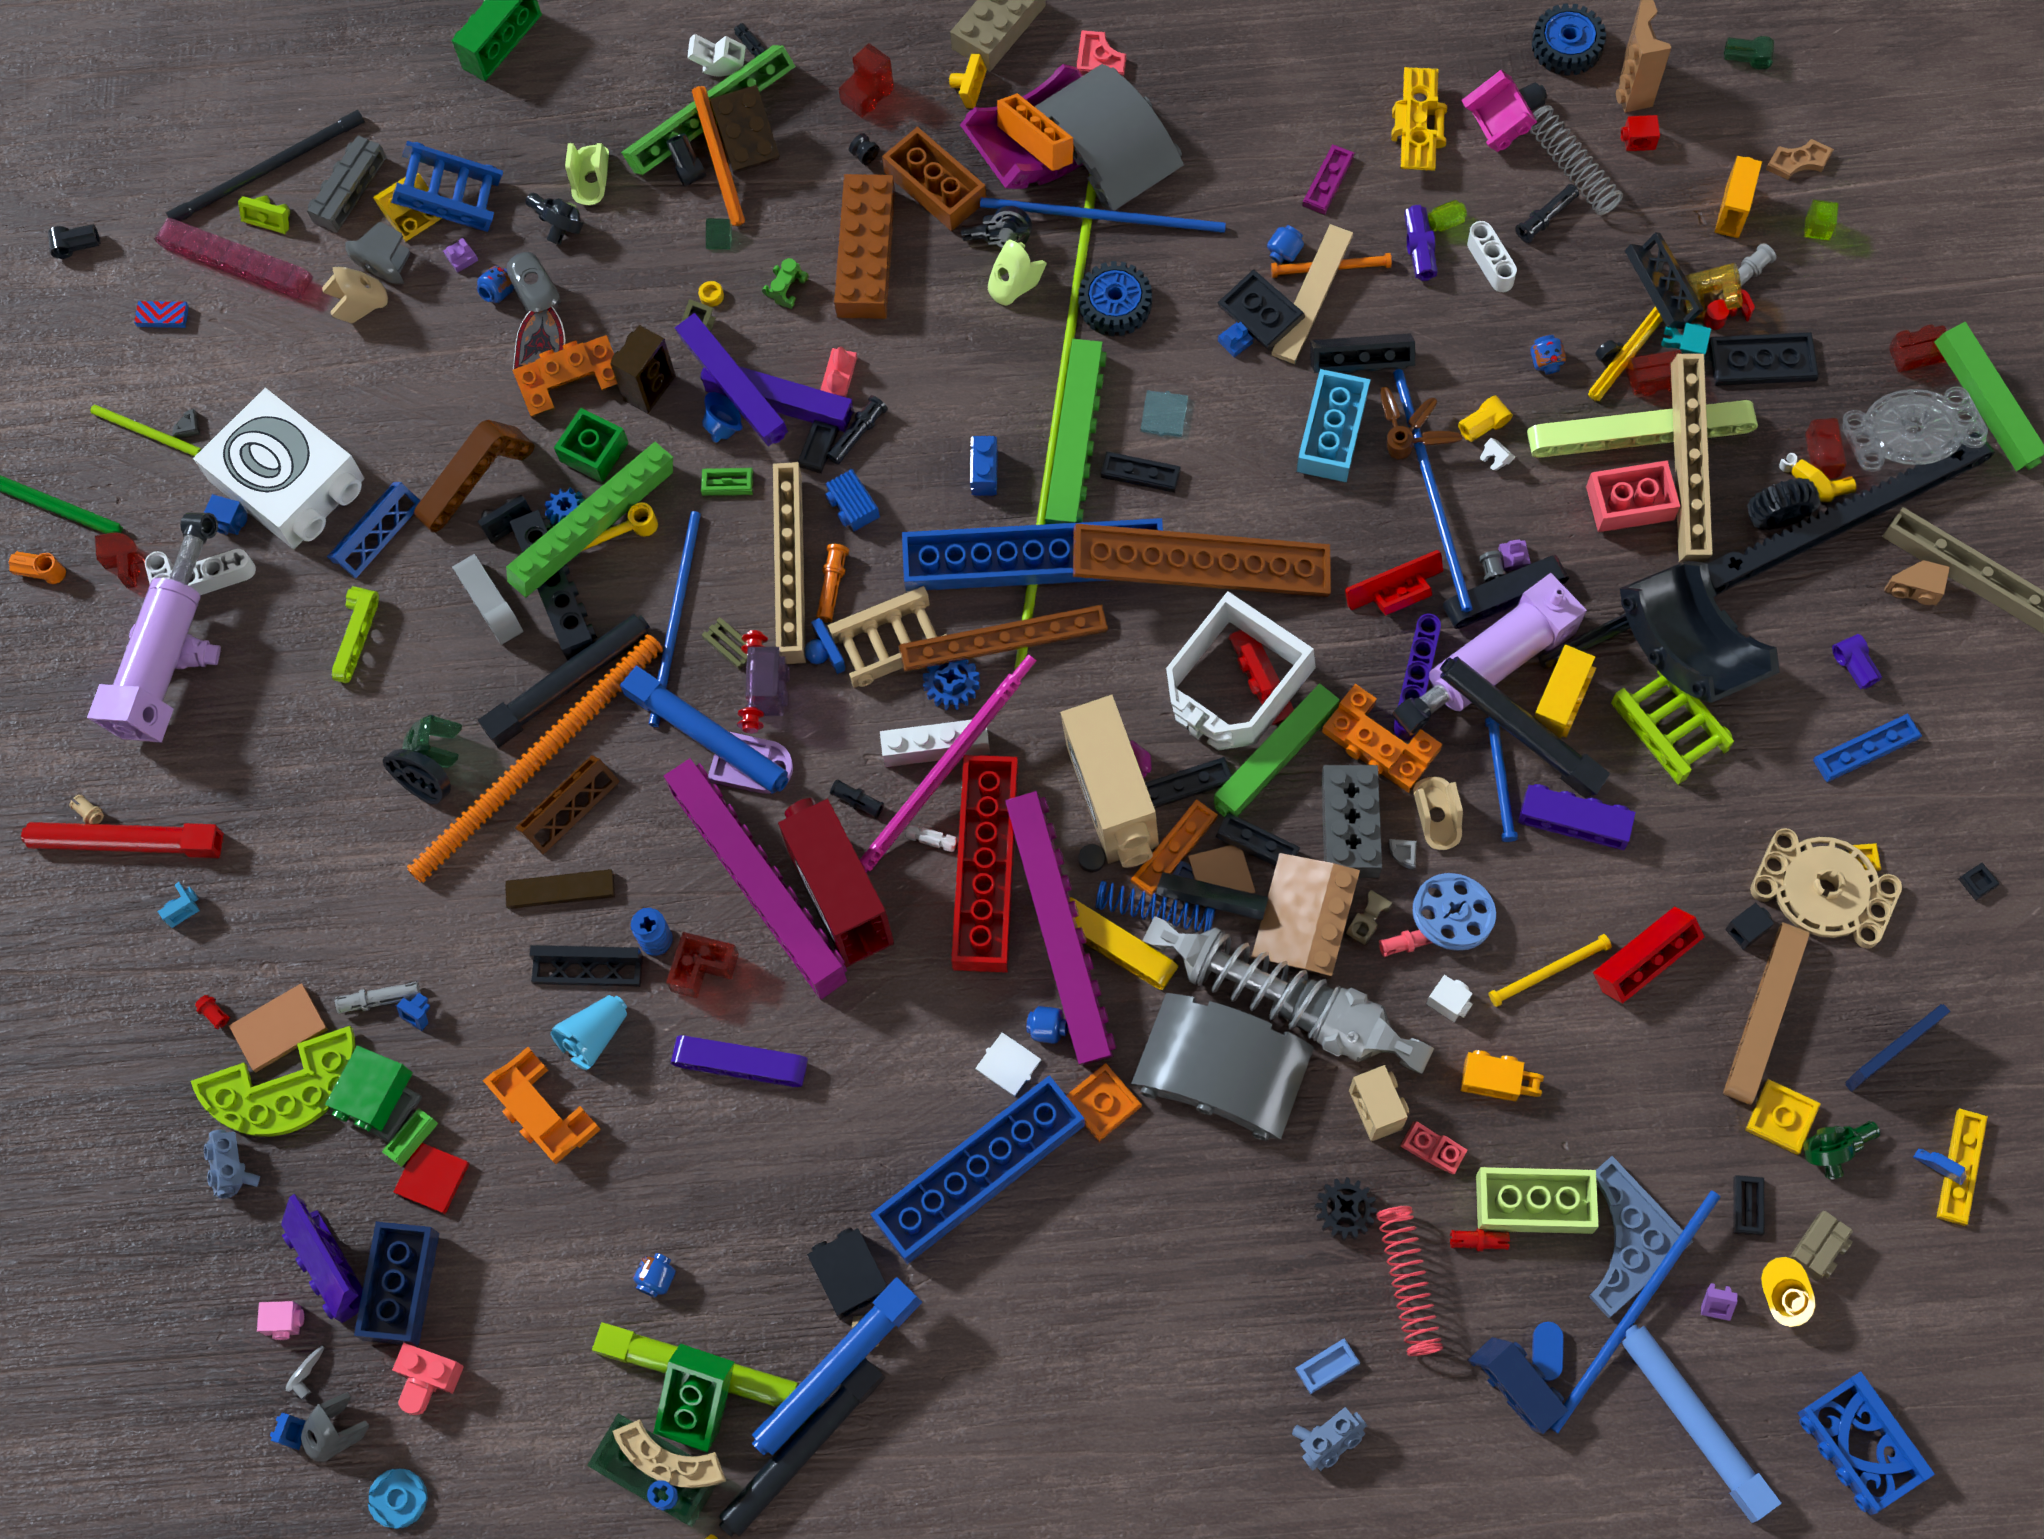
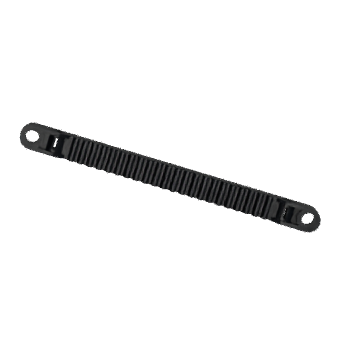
M1976 431L1947 446L1943 456L1934 455L1931 461L1926 459L1922 465L1916 464L1914 469L1907 468L1904 474L1899 472L1896 478L1891 476L1887 483L1881 481L1878 487L1873 485L1869 491L1863 490L1860 496L1855 494L1852 500L1847 498L1843 504L1836 503L1834 509L1828 507L1825 513L1820 511L1816 518L1810 516L1807 522L1802 520L1798 527L1792 525L1789 531L1784 529L1780 535L1775 533L1771 540L1765 538L1763 544L1757 542L1753 549L1750 546L1747 547L1744 555L1739 552H1731L1707 563L1709 576L1716 595L1985 463L1994 455V450L1981 432Z

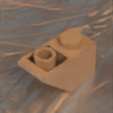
M1923 560L1892 576L1884 592L1890 593L1897 598L1917 600L1924 605H1937L1944 595L1950 567Z

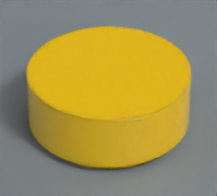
M715 281L703 283L698 290L701 303L709 307L719 305L724 299L722 286Z

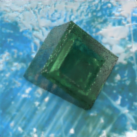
M707 218L706 249H731L732 224L730 219Z

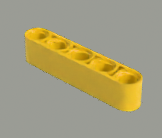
M1069 897L1070 902L1075 901L1079 916L1075 917L1077 927L1083 928L1086 945L1159 990L1165 988L1178 968V965L1173 960L1084 904Z

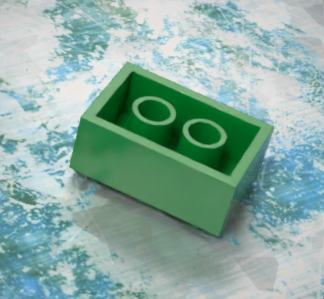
M680 1343L668 1361L653 1434L708 1452L720 1431L735 1362Z

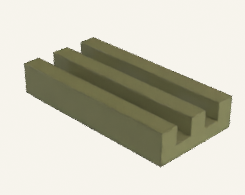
M719 617L716 620L717 623L715 625L712 624L709 627L710 630L708 632L705 631L702 637L740 670L751 659V656L743 653L741 648L724 635L720 629L722 628L740 645L743 646L747 643L742 641V636ZM715 634L742 659L739 661L712 636Z

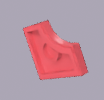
M1082 30L1077 68L1081 74L1085 75L1099 65L1104 64L1110 68L1114 67L1124 77L1126 54L1117 52L1109 46L1106 41L1105 32Z

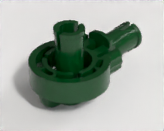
M1868 1121L1854 1129L1850 1126L1820 1128L1815 1136L1809 1138L1803 1144L1806 1161L1813 1165L1824 1166V1174L1828 1179L1841 1178L1844 1175L1841 1164L1851 1160L1856 1153L1862 1150L1864 1143L1880 1136L1879 1127L1875 1122Z

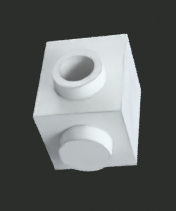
M1444 975L1429 996L1426 1004L1455 1022L1459 1015L1464 1018L1473 1004L1469 1000L1473 993L1469 991V987L1459 980L1453 981Z

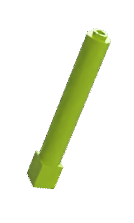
M601 1322L592 1351L607 1358L627 1364L632 1363L666 1374L668 1361L678 1346ZM734 1363L728 1393L778 1407L796 1389L799 1383Z

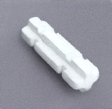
M912 823L907 826L905 832L907 839L913 841L918 839L920 843L936 848L943 847V850L954 852L957 846V838L948 834L944 836L941 832L925 827L920 829L918 825Z

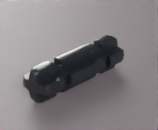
M740 23L734 28L735 35L742 40L741 42L756 58L766 51V48L761 46L760 41L751 31H748L749 28L744 23Z

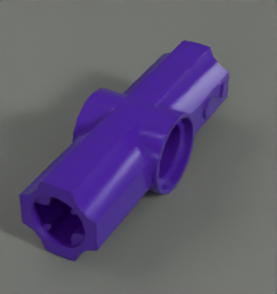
M1413 205L1406 209L1404 213L1407 227V251L1409 255H1412L1415 278L1421 281H1428L1437 276L1434 255L1435 237L1434 232L1430 231L1426 207Z

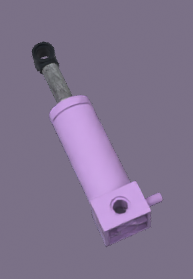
M189 512L183 515L180 527L184 540L170 579L154 578L151 580L113 685L99 684L87 718L121 739L162 742L174 710L164 703L163 700L201 598L200 594L189 587L188 584L203 544L206 543L207 539L213 538L218 531V521L214 514Z

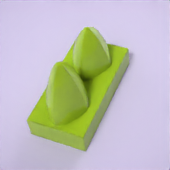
M267 195L255 199L243 196L238 201L241 222L283 234L289 230L288 217L290 215V208L287 204L272 205Z

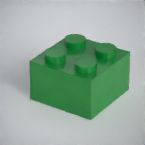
M580 408L554 446V450L561 463L603 483L629 442L623 428Z

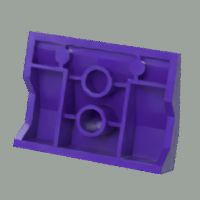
M293 1194L289 1197L281 1225L286 1232L282 1237L290 1249L295 1248L299 1256L295 1258L296 1262L303 1272L308 1271L312 1280L309 1281V1284L317 1296L321 1294L326 1302L322 1307L331 1320L335 1318L344 1323L358 1314L363 1287L319 1211L316 1210L309 1213L305 1201Z

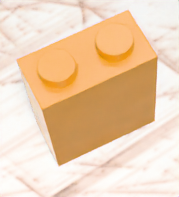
M1737 156L1726 184L1714 233L1735 238L1740 237L1750 212L1762 161L1754 160L1750 157Z

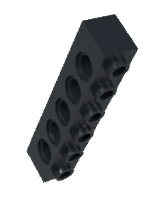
M539 510L510 521L522 553L535 540L540 539L552 528L547 517L542 519ZM565 564L538 587L537 590L566 659L569 660L592 644L593 639L597 638L592 624L586 625L584 618L588 614L583 602L577 603L575 596L579 595L574 581H568L566 575L570 574L567 564ZM560 581L558 585L550 586L553 582ZM569 602L566 607L559 608L562 603ZM578 624L576 628L568 629L570 625Z

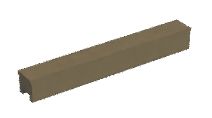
M1903 507L1882 535L1884 539L1921 561L1925 560L1950 567L1949 578L2044 634V591L1906 508Z

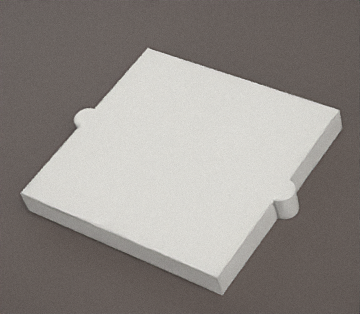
M1001 1033L991 1048L986 1049V1055L975 1069L1015 1097L1025 1082L1031 1080V1074L1039 1065L1041 1059L1004 1033Z

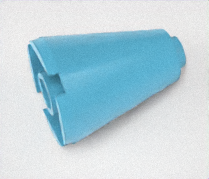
M608 995L556 1024L552 1028L551 1036L563 1053L568 1051L574 1056L571 1061L575 1065L588 1070L594 1065L627 1016L625 1010L627 1005L620 997Z

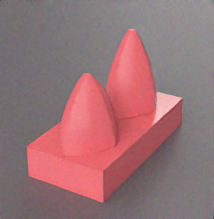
M842 346L837 349L832 348L820 390L843 397L847 396L857 360L856 352L846 351Z

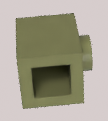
M689 299L681 322L695 313L708 330L711 331L716 317L712 316L713 308Z

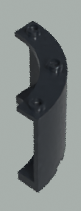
M1685 561L1619 588L1621 605L1625 611L1630 628L1643 652L1648 657L1649 662L1669 682L1690 696L1713 703L1780 673L1777 647L1761 643L1751 636L1746 638L1737 631L1738 626L1725 610L1720 611L1714 600V597L1717 595L1711 583L1707 563Z

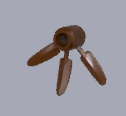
M1388 387L1381 388L1380 397L1386 419L1392 421L1394 427L1387 435V451L1391 457L1398 460L1407 458L1412 453L1413 443L1423 442L1424 445H1436L1462 441V435L1452 431L1423 432L1422 437L1413 438L1412 431L1415 428H1421L1434 410L1437 399L1429 398L1414 412L1408 421L1409 425H1411L1408 429L1404 426H1398L1396 419L1400 418V412L1392 392Z

